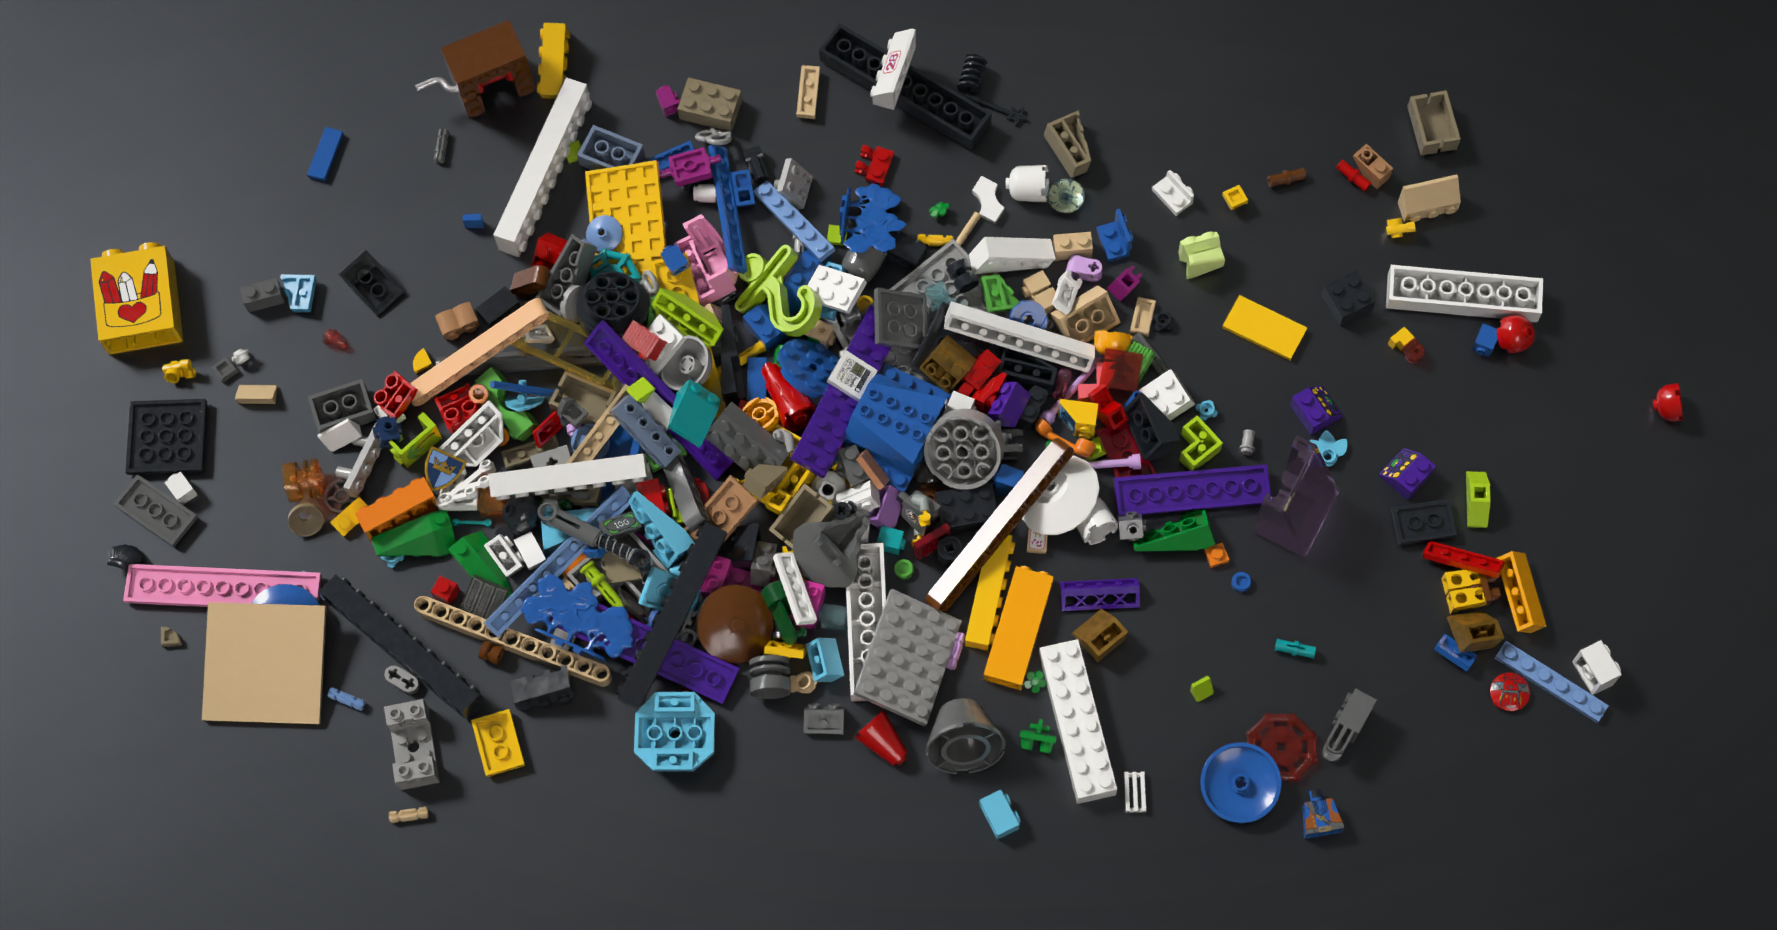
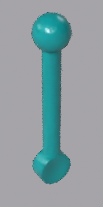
M455 518L452 520V524L454 526L470 524L491 527L492 521L490 519L485 521H464Z

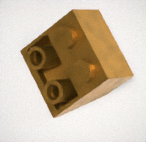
M947 335L919 369L946 393H949L972 368L976 359Z
M1100 609L1077 628L1072 635L1075 639H1078L1079 643L1098 663L1127 639L1128 631L1114 616Z
M1483 611L1447 617L1460 653L1494 648L1504 639L1498 620Z

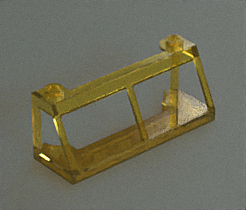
M549 311L550 316L548 320L570 329L555 355L520 340V338L510 344L602 387L613 390L617 381L615 376H613L612 381L608 380L611 374L609 369L604 377H601L559 358L574 332L585 337L588 336L581 329L580 325Z

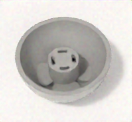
M685 336L687 339L663 369H661V378L669 388L678 391L689 379L700 385L704 384L712 370V356L706 344L697 337Z

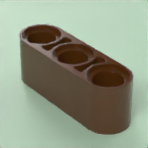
M536 265L515 273L510 292L515 296L524 297L546 289L550 269L545 266Z

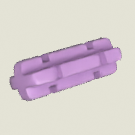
M957 632L946 666L947 669H956L957 661L966 635L961 632Z

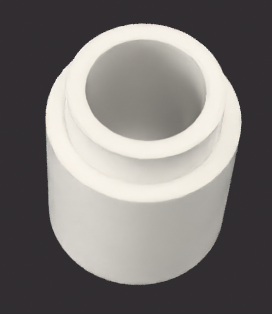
M698 184V186H694V201L699 203H716L717 198L714 184Z

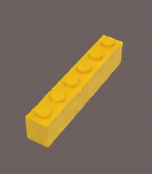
M1011 535L1007 536L981 568L965 639V646L988 651L989 645H993L995 634L992 633L993 626L997 627L999 615H996L997 608L1001 609L1003 597H1000L1001 590L1006 589L1007 579H1004L1005 572L1010 571L1011 561L1008 558L1009 554L1014 553L1015 543L1012 542L1013 536Z

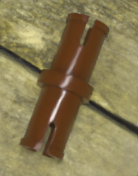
M1304 168L1292 171L1285 170L1280 174L1267 176L1268 185L1271 188L1281 184L1289 185L1291 182L1306 179V171Z

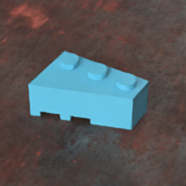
M597 508L565 512L585 521ZM554 512L546 513L545 517H551ZM541 521L543 551L545 555H552L570 535L554 527L545 526Z

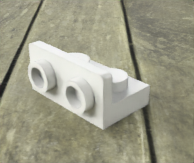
M1171 170L1167 172L1165 178L1152 187V191L1175 216L1193 204L1194 192L1189 186L1186 187L1182 183L1178 174H1174Z

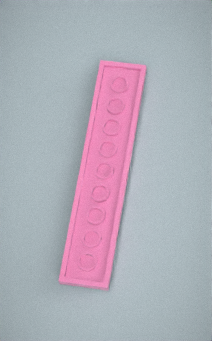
M130 564L128 566L123 601L133 604L208 607V602L251 604L262 591L280 584H292L302 587L312 593L319 601L322 575L321 573Z

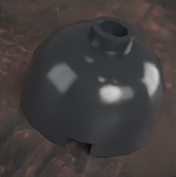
M515 495L510 497L504 504L502 511L505 524L517 532L528 533L532 531L537 525L535 523L537 517L540 518L538 515L539 501L530 495L518 498Z

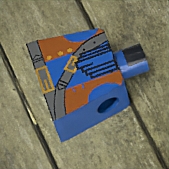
M1321 789L1309 791L1311 801L1303 805L1304 839L1342 833L1344 825L1332 798L1323 799Z

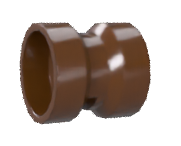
M484 641L479 652V659L484 661L490 660L492 664L499 665L505 648L500 645L494 646L491 642Z

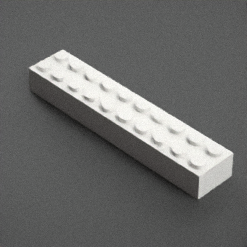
M569 78L565 79L495 230L494 238L499 251L520 257L521 253L526 250L528 237L532 236L535 229L534 224L541 217V209L548 202L550 189L555 187L556 176L563 169L565 157L569 156L571 150L569 145L575 142L578 135L577 130L584 123V115L591 108L592 101L590 100L587 84Z

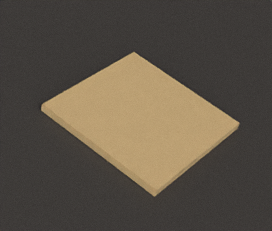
M208 602L202 720L321 724L326 606Z

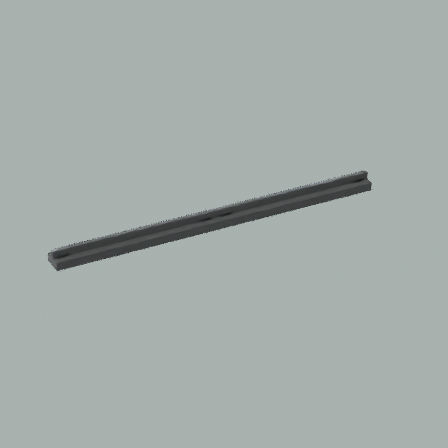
M735 334V339L738 348V335ZM721 336L716 345L711 346L713 356H721ZM586 346L501 352L466 375L483 374L490 367L505 373L604 364L597 357H592L594 354ZM575 356H584L583 358H573ZM437 357L436 365L448 357Z

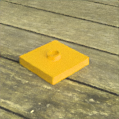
M770 640L764 648V654L803 659L807 654V648L803 644L787 645L785 642Z

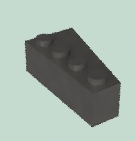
M571 234L550 271L546 289L539 291L536 298H541L546 307L560 317H563L560 310L561 301L565 298L563 295L573 285H585L597 247L585 238Z

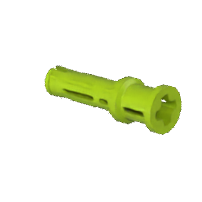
M593 560L579 571L581 574L584 573L593 587H597L612 607L628 608V605L624 603L605 580V574L596 568Z

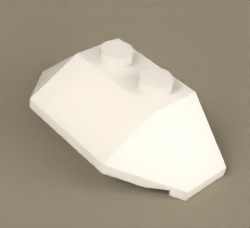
M488 400L438 449L467 461L465 466H478L504 441L503 414Z

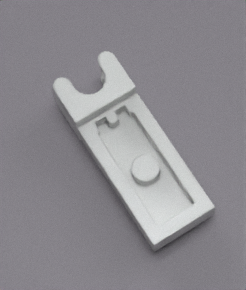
M1067 270L1059 278L1058 287L1052 301L1055 308L1065 315L1071 311L1077 291L1082 284L1080 278L1075 281L1071 277L1072 273L1070 270Z

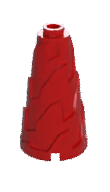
M768 362L762 367L761 373L766 383L765 386L778 407L782 427L789 429L790 432H797L806 428L810 421L809 419L816 409L815 405L808 396L799 392L786 381L780 372L781 368L776 363Z

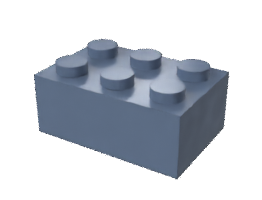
M593 125L577 157L581 166L591 170L640 163L645 156L643 144Z

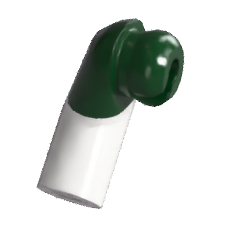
M544 499L543 503H553L563 511L572 510V502L569 499Z

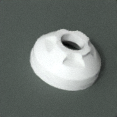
M828 471L823 479L816 476L812 483V489L828 502H832V505L838 503L836 494L845 491L847 488L844 478L834 471ZM826 484L831 485L834 489L833 494L825 495L822 491L823 486Z

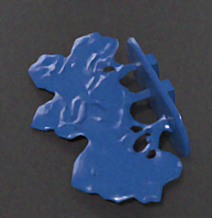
M872 183L868 187L857 188L855 193L860 198L856 202H851V188L848 187L846 196L842 195V207H840L841 244L844 243L850 249V252L864 253L871 246L882 252L894 249L896 247L895 238L889 232L899 231L907 224L898 220L896 215L886 213V210L897 206L902 201V198L888 188H881L880 185ZM863 200H870V202L867 204H859L862 203ZM850 207H859L862 210V214L859 216H849ZM848 219H854L857 227L847 228ZM846 232H850L852 237L845 241Z
M548 574L545 578L538 580V591L541 595L526 598L521 607V612L525 613L527 623L545 622L548 627L547 632L535 628L534 631L555 640L554 643L559 647L564 648L567 645L573 648L572 651L580 656L585 653L606 662L604 657L594 653V648L604 647L610 657L616 658L621 655L624 649L633 647L634 640L630 636L633 627L628 619L629 615L626 608L611 607L604 612H597L598 600L595 595H592L593 588L591 582L579 583L572 591L568 592L563 580L553 574ZM550 616L553 617L552 623L549 621ZM558 626H562L569 633L567 640L553 635V630ZM582 632L588 636L590 642L586 648L572 643L575 633ZM591 633L594 634V638H593V639H591V637H590V634H591ZM598 636H606V639L602 642L598 640L596 643L594 642ZM607 641L610 642V645L608 646L604 645Z

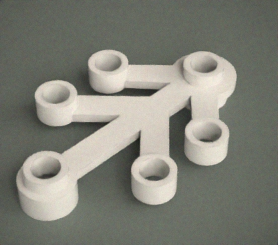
M488 459L480 462L479 469L466 480L464 478L467 472L464 467L462 473L456 479L455 488L450 492V487L453 483L443 488L442 494L435 501L436 505L441 510H448L454 506L455 501L475 498L477 496V488L489 486L488 474L496 472L494 463Z

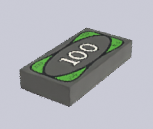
M633 512L600 521L598 525L606 537L610 536V539L639 531L642 527Z

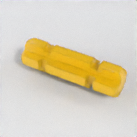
M919 234L917 240L928 244V246H943L954 239L953 236L949 235L943 237V235L926 236V234Z

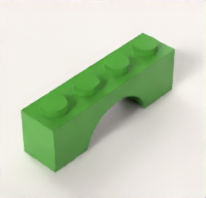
M490 367L475 380V383L483 384L488 388V400L503 414V425L509 428V435L515 440L525 441L533 434L532 432L539 424L530 412H512L505 405L506 390L491 388L490 383L491 381L508 383L500 370Z

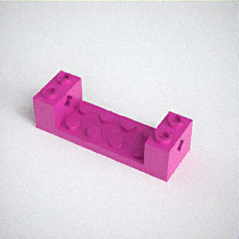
M716 556L703 582L701 594L704 600L711 592L726 585L747 586L761 594L764 587L750 585L751 572L733 567L730 559ZM772 578L771 583L779 581V579ZM806 580L804 585L818 621L826 596L825 585ZM793 613L788 615L790 620L794 622V625H797ZM817 621L814 624L797 626L815 630Z

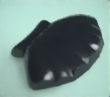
M132 545L112 546L109 549L110 559L107 565L125 569L130 564L140 562L142 555L140 550Z

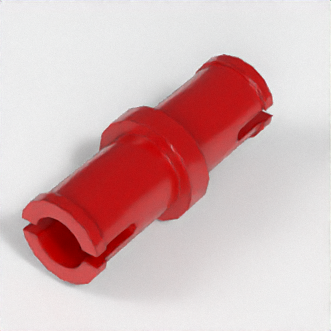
M1344 159L1336 166V169L1344 174L1349 182L1355 183L1364 192L1371 185L1372 182L1368 181L1359 173L1358 169L1355 170Z

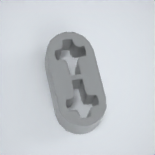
M393 665L385 670L384 676L387 682L404 693L412 695L419 690L420 684L417 678L400 667ZM397 671L400 680L395 677L391 679L390 673ZM404 681H407L409 683L413 681V684L415 686L413 688H408Z

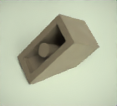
M758 464L754 469L750 468L745 473L743 487L761 500L781 483L788 468L786 466Z

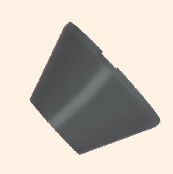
M966 698L955 699L947 702L940 708L926 745V757L934 768L942 772L957 774V771H968V774L975 773L991 767L1001 759L1006 745L1005 738L978 702Z

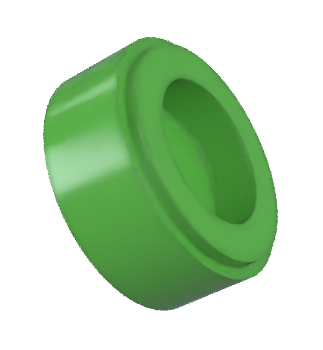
M901 559L896 562L894 573L899 579L906 580L913 575V564L909 560Z

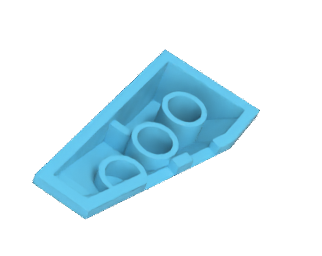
M638 491L634 492L628 502L635 517L645 527L646 533L644 535L647 540H651L655 548L652 550L654 556L669 571L671 566L678 564L689 555L687 551L691 543H694V540L684 528Z

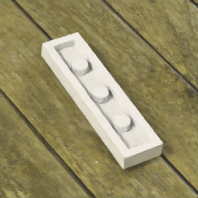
M793 552L775 554L773 560L796 624H814L817 618Z

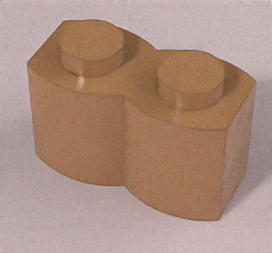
M470 302L460 304L435 316L445 340L457 339L460 334L474 332L480 326Z

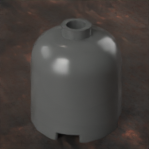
M871 246L864 253L850 252V249H848L842 261V266L846 269L845 273L863 278L868 283L876 275L887 256V252L882 253L880 250L875 249L874 246Z

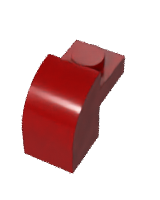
M1103 383L1088 394L1091 402L1098 404L1097 417L1107 427L1115 430L1128 420L1122 405L1113 400L1107 386Z

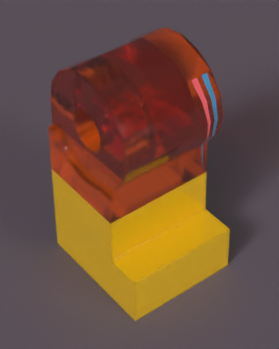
M1405 327L1393 335L1388 342L1392 349L1397 346L1411 364L1419 363L1425 352L1423 346Z

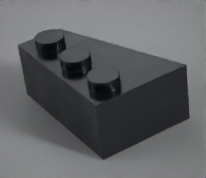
M1004 347L1001 357L1002 362L999 364L997 375L1004 372L1007 374L1006 382H1017L1026 390H1030L1036 385L1047 390L1048 395L1052 396L1057 368L1038 357L1035 358Z
M567 665L561 666V670L551 673L549 669L544 671V675L534 677L532 674L510 681L516 709L526 710L530 709L533 705L547 706L554 701L567 702L570 701V698H575L572 678Z

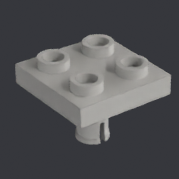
M789 158L785 160L781 178L775 180L774 187L781 196L797 209H804L813 176L796 161Z

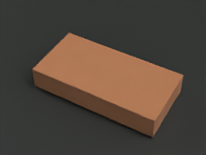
M867 449L863 451L856 460L880 490L885 487L890 479Z

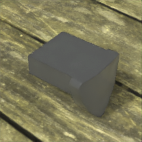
M572 397L562 398L557 410V415L560 418L563 417L575 428L589 415Z

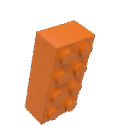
M422 477L421 479H414L404 488H397L387 497H380L374 504L360 508L355 515L372 544V537L426 514L433 513L439 510L435 503L436 498L425 478Z

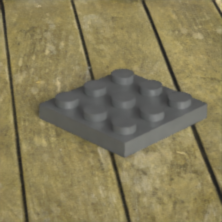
M883 288L874 289L875 345L918 350L928 330L927 295Z

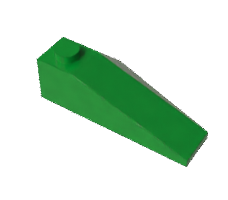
M1200 509L1181 515V519L1174 523L1171 521L1166 522L1165 526L1160 530L1152 529L1144 533L1143 538L1133 541L1135 551L1199 550L1215 545V540L1206 509Z
M446 510L426 514L371 538L376 556L400 557L401 555H414V557L432 555V557H440L450 554L448 548L456 543L452 524Z
M482 531L462 537L448 548L451 556L472 580L475 577L483 582L481 591L485 583L495 587L490 601H492L497 588L507 591L502 602L503 604L512 595V591L506 576L484 547L490 540Z

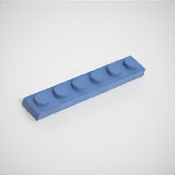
M768 180L753 190L754 195L820 262L835 252L834 247L777 192V189Z
M1505 641L1495 656V659L1596 723L1599 722L1609 706Z

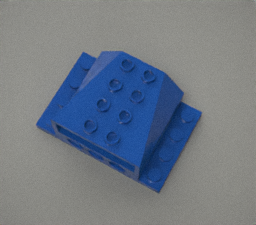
M885 364L881 374L877 373L870 380L852 413L841 449L856 445L859 454L867 449L890 479L886 485H891L900 492H906L924 457V445L927 435L935 422L943 416L952 394L946 393L934 385ZM837 455V457H836V459H835V463H836V464H838V462H839V457H838V455Z

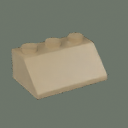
M1458 175L1404 186L1398 200L1403 221L1417 222L1421 218H1434L1439 214H1452L1456 212L1461 203Z
M1099 286L1075 298L1072 309L1067 315L1059 310L1050 313L1062 336L1085 343L1094 339L1095 331H1107L1120 323L1108 292Z

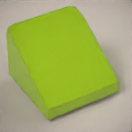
M645 377L640 378L626 389L637 402L643 404L646 403L656 390Z
M1099 437L1091 440L1096 445V448L1090 457L1085 458L1088 462L1107 454Z
M1209 676L1191 685L1190 692L1197 702L1214 693Z

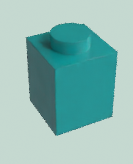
M881 526L877 543H883L885 552L899 555L900 550H904L907 539L904 538V531Z

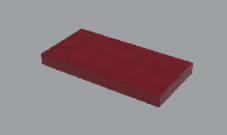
M1124 422L1115 430L1107 426L1095 430L1096 437L1100 438L1107 453L1105 454L1107 460L1128 459L1132 454H1140L1127 422ZM1141 454V469L1133 470L1129 466L1111 468L1115 478L1156 474L1151 461H1143Z

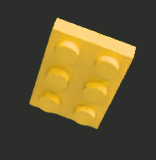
M510 709L471 720L486 777L525 766Z

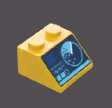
M1060 399L1058 417L1072 434L1087 440L1090 438L1094 439L1098 404Z

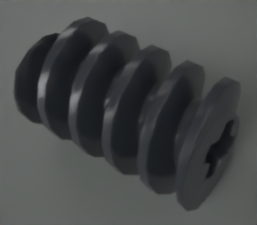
M966 54L957 89L964 94H974V91H980L982 78H984L983 72L986 71L985 66L988 64V61L977 54Z

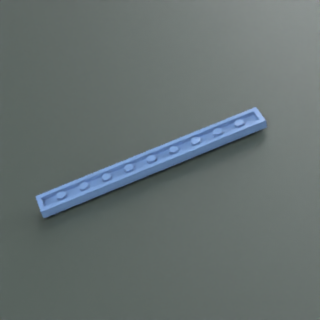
M620 485L585 522L600 529L598 526L600 521L619 516L630 505L628 501L632 495L623 485ZM569 536L483 624L496 637H499L523 613L521 612V607L526 598L541 595L538 591V580L545 578L548 574L559 577L588 545Z

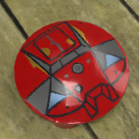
M1503 673L1498 675L1491 683L1490 695L1494 706L1506 711H1516L1522 709L1527 704L1530 697V689L1527 682L1521 676L1515 673Z

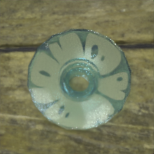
M1060 179L1054 182L1047 194L1048 202L1052 208L1062 213H1070L1079 209L1085 197L1081 185L1071 179ZM1068 197L1069 200H1063L1062 198Z

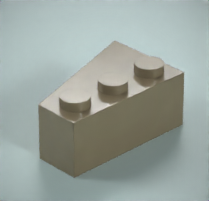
M1079 110L1048 123L1044 132V137L1071 179L1087 172L1091 162L1087 142L1083 135V126L1079 119Z

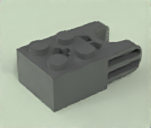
M1356 688L1353 694L1350 692L1347 694L1341 706L1344 710L1339 709L1331 724L1335 727L1322 750L1325 760L1337 762L1348 743H1354L1374 707L1376 699Z

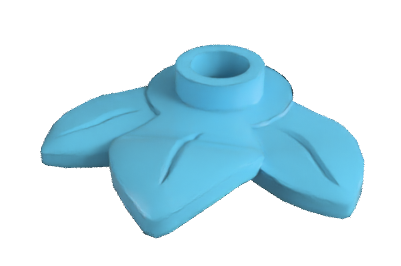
M1326 430L1320 436L1319 441H1309V449L1313 455L1318 457L1319 462L1323 466L1330 467L1336 463L1338 457L1345 454L1347 440L1335 441L1332 434ZM1328 455L1331 459L1326 460L1324 456Z

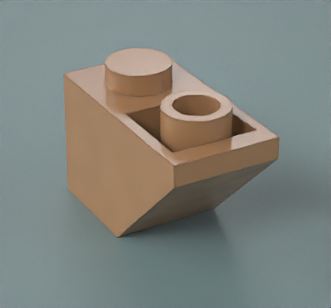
M1367 144L1353 155L1362 175L1372 182L1371 184L1376 189L1390 178L1393 168Z

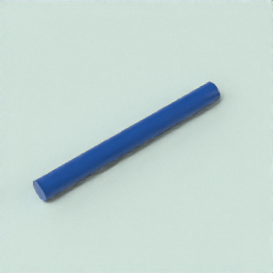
M491 381L490 387L494 389L552 397L555 391L553 389Z

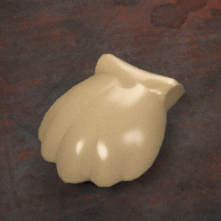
M810 671L802 672L797 676H790L792 693L797 691L810 693L816 688L817 682H814L813 674Z

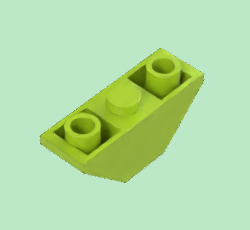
M1467 471V527L1487 528L1490 510V483L1486 472Z

